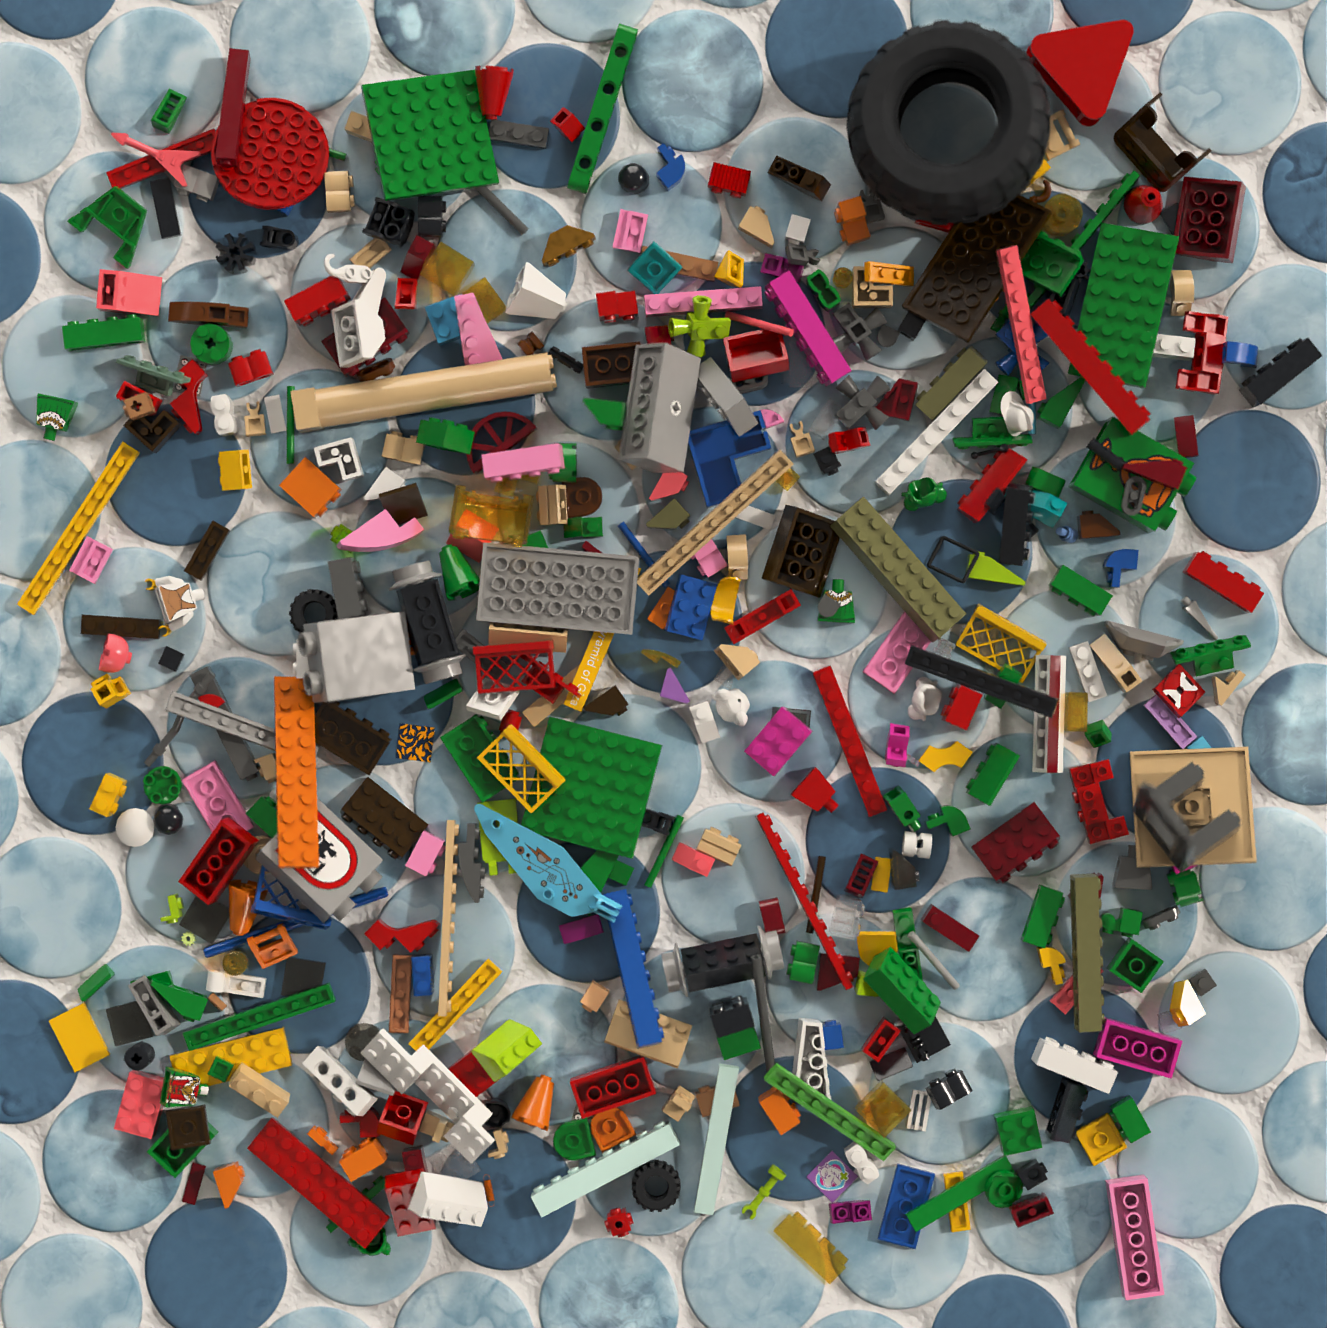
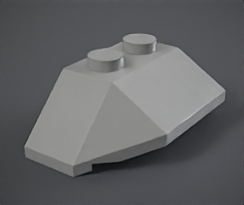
M1105 621L1104 624L1117 647L1123 649V654L1134 656L1135 653L1142 654L1141 658L1153 661V658L1164 656L1181 646L1184 640L1112 621Z

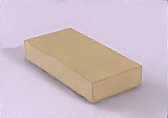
M374 238L349 260L354 265L367 266L371 269L392 249L384 240Z

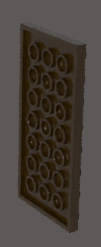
M1019 195L1011 200L1005 208L994 214L990 213L971 223H955L902 304V308L969 343L1004 289L996 250L1017 245L1021 263L1052 215L1051 210Z

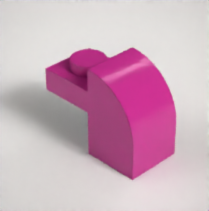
M890 723L885 752L886 765L893 767L906 766L910 726Z

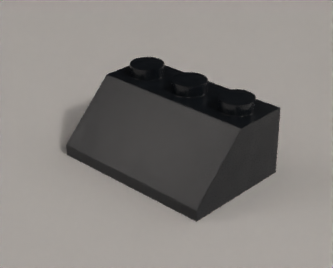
M1062 1077L1045 1130V1134L1050 1140L1070 1143L1071 1138H1075L1077 1131L1075 1127L1076 1121L1081 1119L1083 1109H1081L1082 1102H1086L1089 1092L1084 1084Z

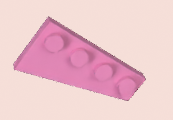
M474 293L454 296L464 365L502 360L503 358Z

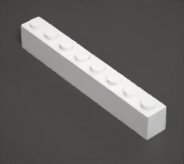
M983 369L874 483L889 496L989 393L998 381L988 371Z

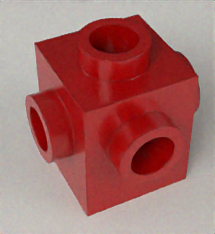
M620 1207L610 1210V1213H607V1220L604 1221L607 1232H611L612 1236L617 1235L618 1237L628 1235V1231H631V1224H634L631 1213H627L626 1208L621 1209ZM620 1221L623 1225L616 1227L615 1223Z

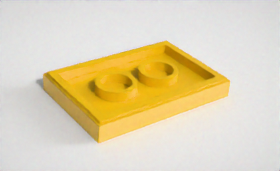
M85 1003L49 1020L74 1072L110 1055Z

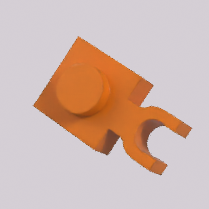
M314 1125L307 1135L333 1155L339 1147L329 1140V1137L326 1136L328 1133L319 1126L317 1128Z

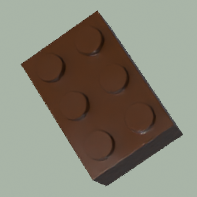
M640 341L582 347L586 389L630 384L636 345H640Z

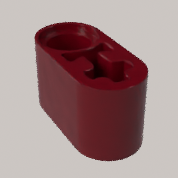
M778 897L759 901L765 932L776 930L777 935L786 933Z

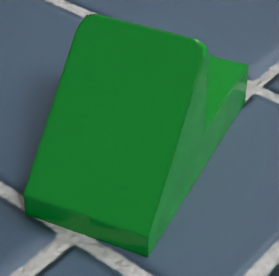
M602 517L567 518L568 524H563L564 538L603 537Z

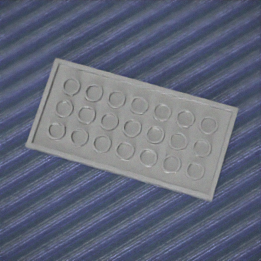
M483 542L476 620L632 635L639 557Z

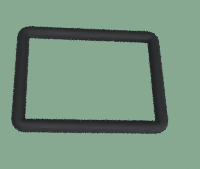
M942 536L927 566L953 580L965 583L980 554L977 550ZM944 540L975 554L963 579L931 565Z

